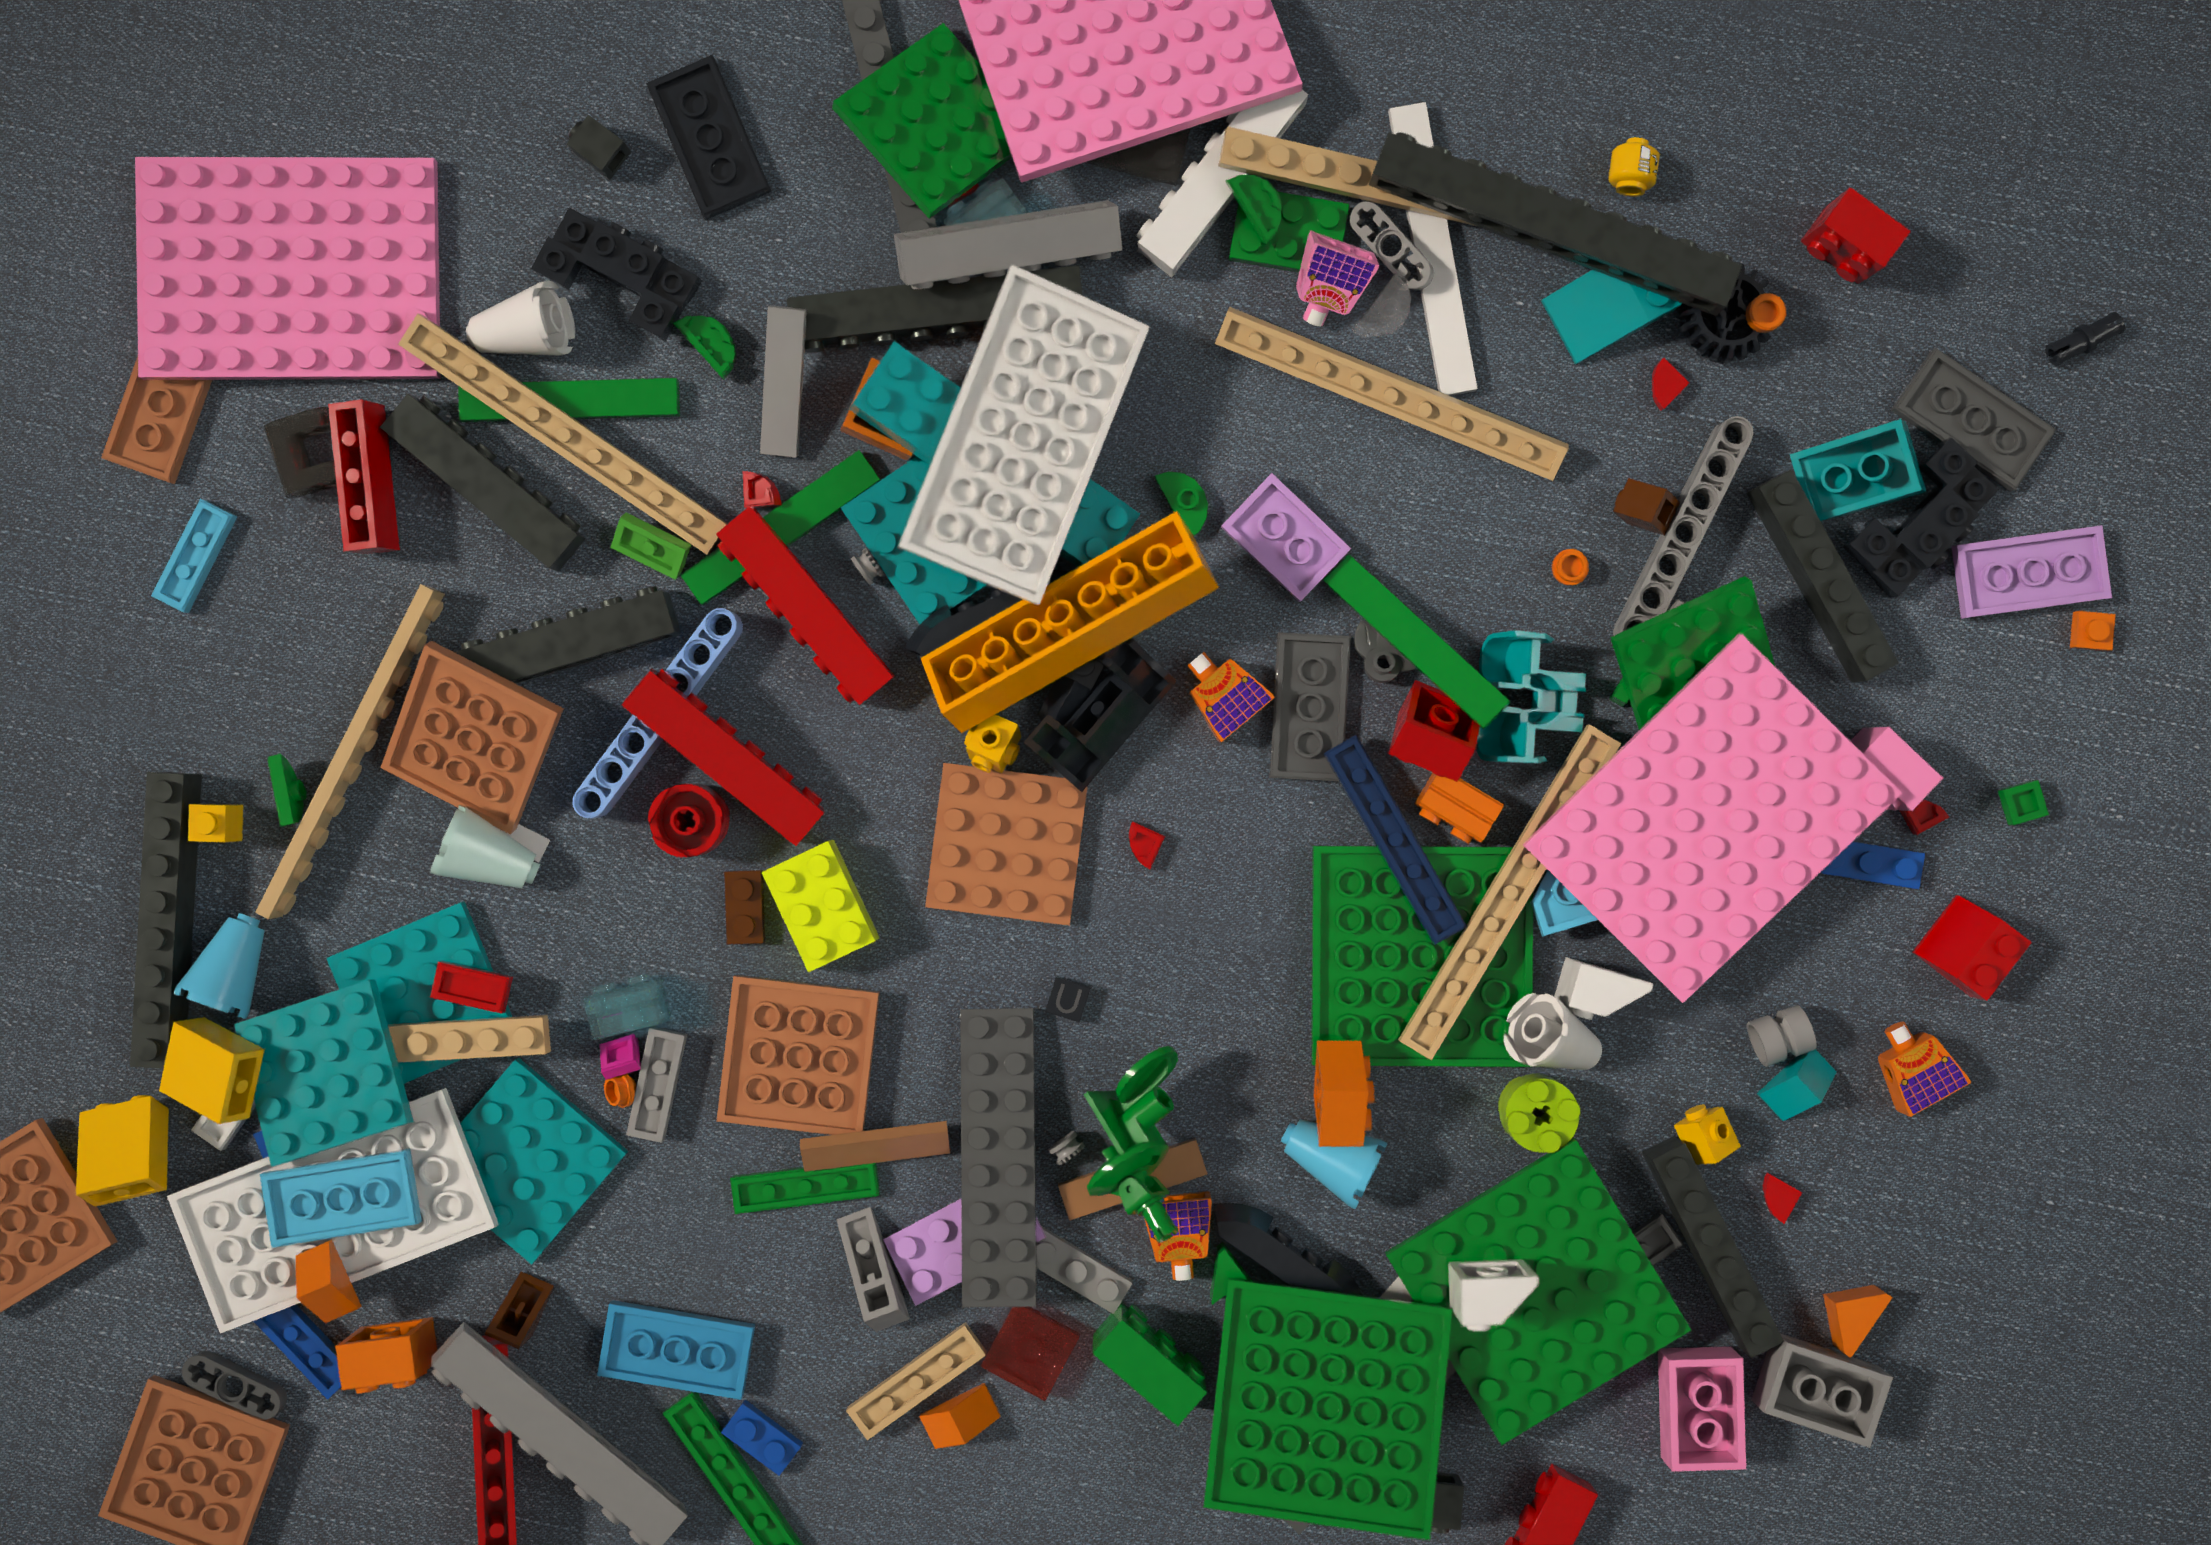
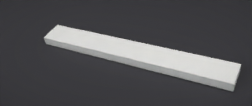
M1426 102L1389 109L1388 114L1393 134L1396 135L1398 132L1406 133L1416 138L1419 144L1430 148L1434 146ZM1406 210L1411 242L1427 258L1434 270L1431 283L1426 288L1420 290L1438 391L1449 396L1474 392L1477 390L1447 219ZM1423 264L1419 267L1416 266L1418 281L1423 278L1421 270L1424 268Z

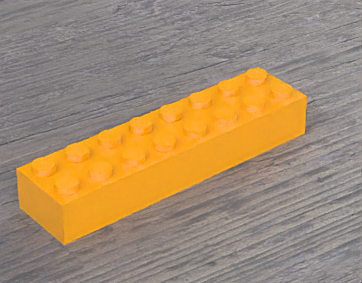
M1176 511L1047 585L1039 605L1021 600L921 657V661L942 715L962 734L1215 591L1219 586L1192 532Z

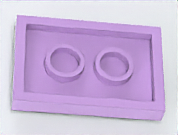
M1273 473L1264 480L1221 526L1237 544L1299 603L1351 549Z

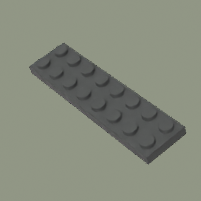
M1034 1008L960 1009L962 1307H1036Z

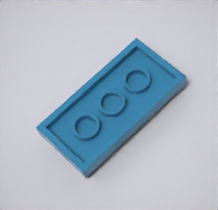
M612 1300L608 1307L597 1376L741 1400L744 1396L755 1324Z

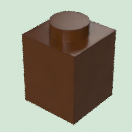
M1628 478L1624 489L1617 495L1613 512L1628 525L1665 536L1680 502L1665 488Z

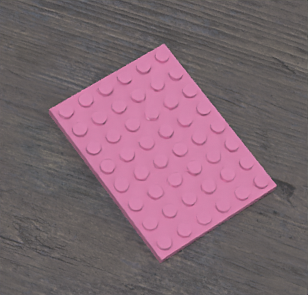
M958 0L1021 183L1302 91V81L1271 0Z
M135 157L139 378L143 380L441 379V373L398 345L417 314L425 316L440 327L438 163L435 158Z
M1738 634L1522 845L1650 972L1684 1003L1903 793L1742 634Z

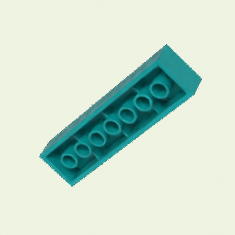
M893 342L849 410L912 452L925 463L931 465L961 388L902 346ZM1089 478L1059 555L1076 567L1084 565L1122 543L1140 513Z

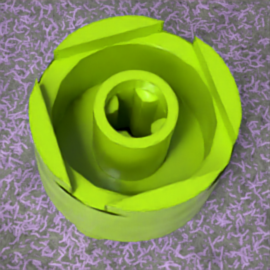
M1532 1073L1511 1080L1503 1089L1498 1102L1499 1116L1504 1130L1519 1145L1530 1151L1554 1153L1572 1139L1578 1128L1580 1107L1575 1097L1564 1085L1542 1073ZM1535 1107L1543 1109L1544 1114L1542 1117L1532 1114Z

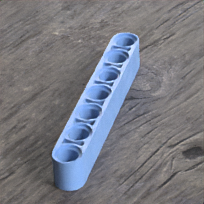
M724 608L710 611L666 669L674 678L681 674L687 678L688 687L683 693L686 696L691 692L695 695L698 694L743 631V624L741 618L736 613ZM728 616L731 619L732 628L726 635L720 636L715 629L716 622L720 617ZM706 645L710 651L709 660L703 665H698L694 659V652L699 646ZM632 715L575 792L573 807L577 814L584 818L606 816L664 739ZM635 733H639L644 739V747L639 753L633 752L629 746V740ZM614 762L618 763L622 768V777L618 782H613L608 777V768ZM591 792L597 793L601 800L600 806L595 812L591 811L586 805V798Z

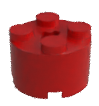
M695 783L678 784L662 791L654 799L649 810L648 822L652 837L660 849L675 857H694L709 853L721 844L729 829L730 810L723 798L712 788ZM693 813V820L696 824L686 828L687 821L683 818V815Z

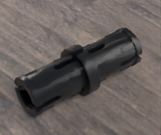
M2111 312L2090 325L2082 324L2074 328L2072 334L2046 345L2045 352L2047 357L2059 350L2062 351L2049 361L2053 365L2059 366L2064 361L2082 352L2088 354L2094 351L2098 344L2124 333V321L2108 327L2122 317L2116 312Z

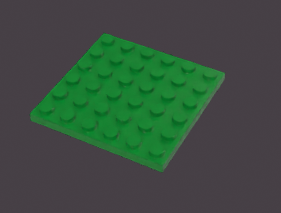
M1312 846V1066H1315L1317 1041H1361L1363 1056H1370L1371 1066L1532 1067L1517 1062L1509 1055L1504 1044V1033L1508 1035L1510 1023L1506 1022L1512 1007L1524 996L1533 994V908L1531 905L1533 892L1435 1056L1430 1060L1398 1039L1464 929L1433 945L1377 846ZM1421 846L1466 925L1513 848Z
M1574 1138L1559 1148L1558 1151L1547 1153L1385 1252L1412 1299L1417 1303L1450 1307L1448 1262L1523 1259L1538 1276V1285L1502 1324L1490 1325L1489 1330H1469L1467 1326H1462L1452 1311L1448 1358L1501 1446L1691 1331V1328L1590 1161Z
M1229 1278L1204 1508L1430 1540L1452 1307Z

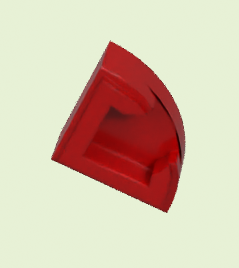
M1662 358L1657 363L1652 374V396L1655 404L1661 411L1690 383L1665 358Z
M743 471L744 508L749 506L755 508L782 506L778 489L768 477L760 473Z
M1924 799L1913 811L1899 810L1913 835H1919L1949 818L1943 808Z
M1132 821L1129 829L1131 850L1143 866L1151 869L1165 836Z
M1767 1172L1762 1185L1766 1205L1769 1212L1777 1220L1785 1224L1802 1192Z

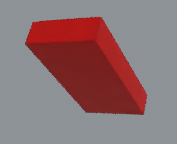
M439 961L430 998L502 1014L506 1011L513 977L451 962Z

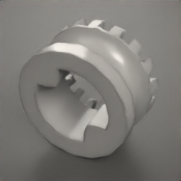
M865 548L862 550L863 553L860 557L853 556L851 560L867 583L871 585L874 583L873 578L875 576L882 577L885 574L880 566L876 564L877 562L873 560L874 558Z
M1075 1131L1068 1133L1048 1149L1050 1154L1057 1155L1058 1159L1056 1162L1058 1165L1066 1163L1068 1159L1072 1158L1071 1154L1075 1156L1077 1155L1076 1153H1079L1085 1147L1083 1142L1079 1143L1076 1141L1077 1134Z

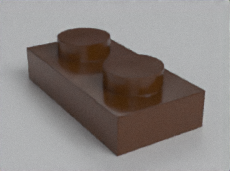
M763 870L724 872L727 944L765 943L764 886L761 873Z

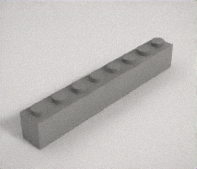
M465 1322L457 1328L432 1356L431 1366L435 1368L432 1373L440 1382L448 1387L452 1383L463 1391L461 1397L468 1405L476 1410L480 1407L485 1409L492 1415L489 1420L496 1428L503 1433H507L508 1430L513 1432L520 1438L518 1444L524 1451L531 1456H535L537 1453L548 1461L546 1467L559 1479H563L566 1476L576 1484L574 1490L587 1502H591L594 1499L604 1508L601 1511L605 1517L615 1525L622 1522L630 1528L629 1535L639 1545H663L687 1518L688 1514L685 1505Z

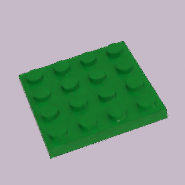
M944 23L833 101L832 109L929 219L1012 158L981 65Z
M1743 576L1610 637L1639 730L1738 634H1742L1775 666L1751 579Z

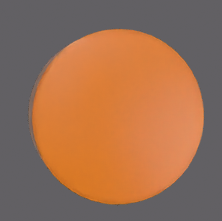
M1771 293L1757 296L1749 303L1746 309L1747 323L1753 330L1760 333H1768L1775 330L1786 318L1785 303L1780 297Z

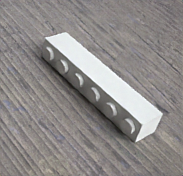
M1302 90L1301 92L1230 114L1226 122L1229 123L1228 127L1281 138L1305 107L1308 94ZM1225 131L1222 135L1216 132L1210 138L1204 148L1207 154L1198 164L1196 161H1193L1181 178L1185 182L1177 192L1171 190L1165 196L1159 206L1162 212L1155 221L1148 219L1137 234V237L1140 239L1138 241V252L1171 277H1173L1233 200L1234 195L1225 180L1237 175H1252L1218 167Z

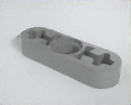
M1369 201L1356 205L1350 215V223L1354 231L1404 286L1411 290L1426 288L1434 276L1433 267L1427 258L1378 205ZM1366 211L1372 214L1375 211L1376 214L1373 216V221L1381 229L1385 227L1386 223L1389 225V228L1382 230L1378 235L1367 225L1361 228L1360 225L1363 223L1362 213ZM1376 236L1374 242H1372L1371 238ZM1389 236H1398L1402 243L1400 252L1392 257L1386 256L1382 250L1384 240ZM1411 250L1413 254L1407 257L1409 251ZM1406 257L1417 267L1423 264L1424 268L1421 270L1423 278L1420 281L1414 278L1409 281L1408 277L1411 275L1409 269L1402 263H1400L1397 269L1395 264L1403 261Z

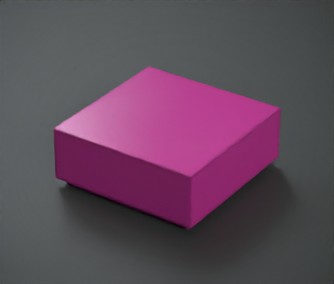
M635 1034L600 1044L601 1073L606 1080L641 1069L639 1040Z

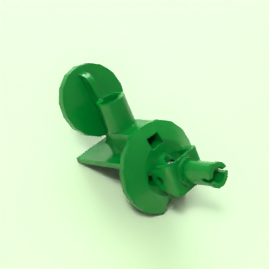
M1171 1046L1160 1047L1136 1062L1120 1080L1116 1090L1087 1091L1084 1094L1113 1143V1146L1102 1151L1107 1162L1094 1173L1087 1185V1191L1090 1196L1107 1194L1120 1196L1127 1214L1143 1216L1157 1238L1158 1243L1171 1239L1173 1237L1171 1233L1176 1235L1179 1232V1229L1175 1226L1162 1205L1164 1198L1169 1195V1191L1157 1177L1150 1176L1161 1164L1168 1152V1144L1162 1138L1155 1124L1174 1110V1104L1170 1096L1162 1088L1158 1087L1170 1075L1178 1061V1054L1174 1047Z

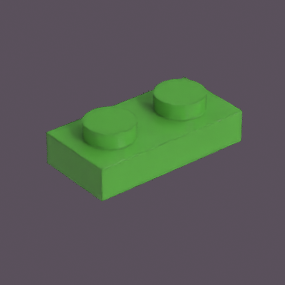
M625 513L619 519L610 548L676 580L682 574L691 544L631 514Z

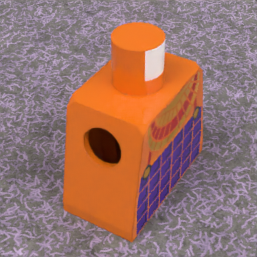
M1203 652L1187 665L1201 681L1199 685L1190 691V694L1219 743L1275 698L1269 690L1231 658L1217 668L1207 654Z
M1905 1022L1895 1023L1885 1029L1884 1032L1893 1047L1880 1054L1878 1062L1893 1104L1898 1112L1911 1117L1972 1083L1965 1072L1933 1035L1920 1032L1912 1036Z
M1210 1191L1167 1195L1164 1198L1162 1205L1175 1226L1179 1229V1232L1176 1235L1171 1233L1173 1237L1163 1243L1157 1242V1238L1145 1220L1156 1262L1171 1261L1173 1280L1193 1279V1259L1206 1258L1208 1256L1212 1207Z

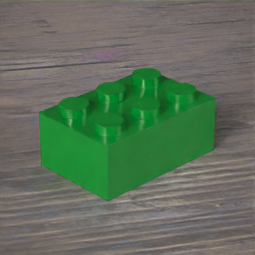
M1121 1302L1115 1313H1111L1093 1334V1354L1178 1427L1207 1393L1205 1375L1202 1371L1204 1366L1191 1353L1187 1352L1183 1355L1174 1347L1176 1344L1175 1340L1161 1328L1155 1331L1146 1323L1148 1317L1133 1304L1127 1307Z

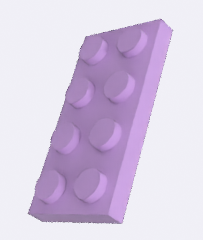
M2102 525L1952 546L1961 619L2112 598Z
M961 1199L883 1239L915 1306L962 1282ZM1036 1217L1037 1243L1046 1238V1235Z

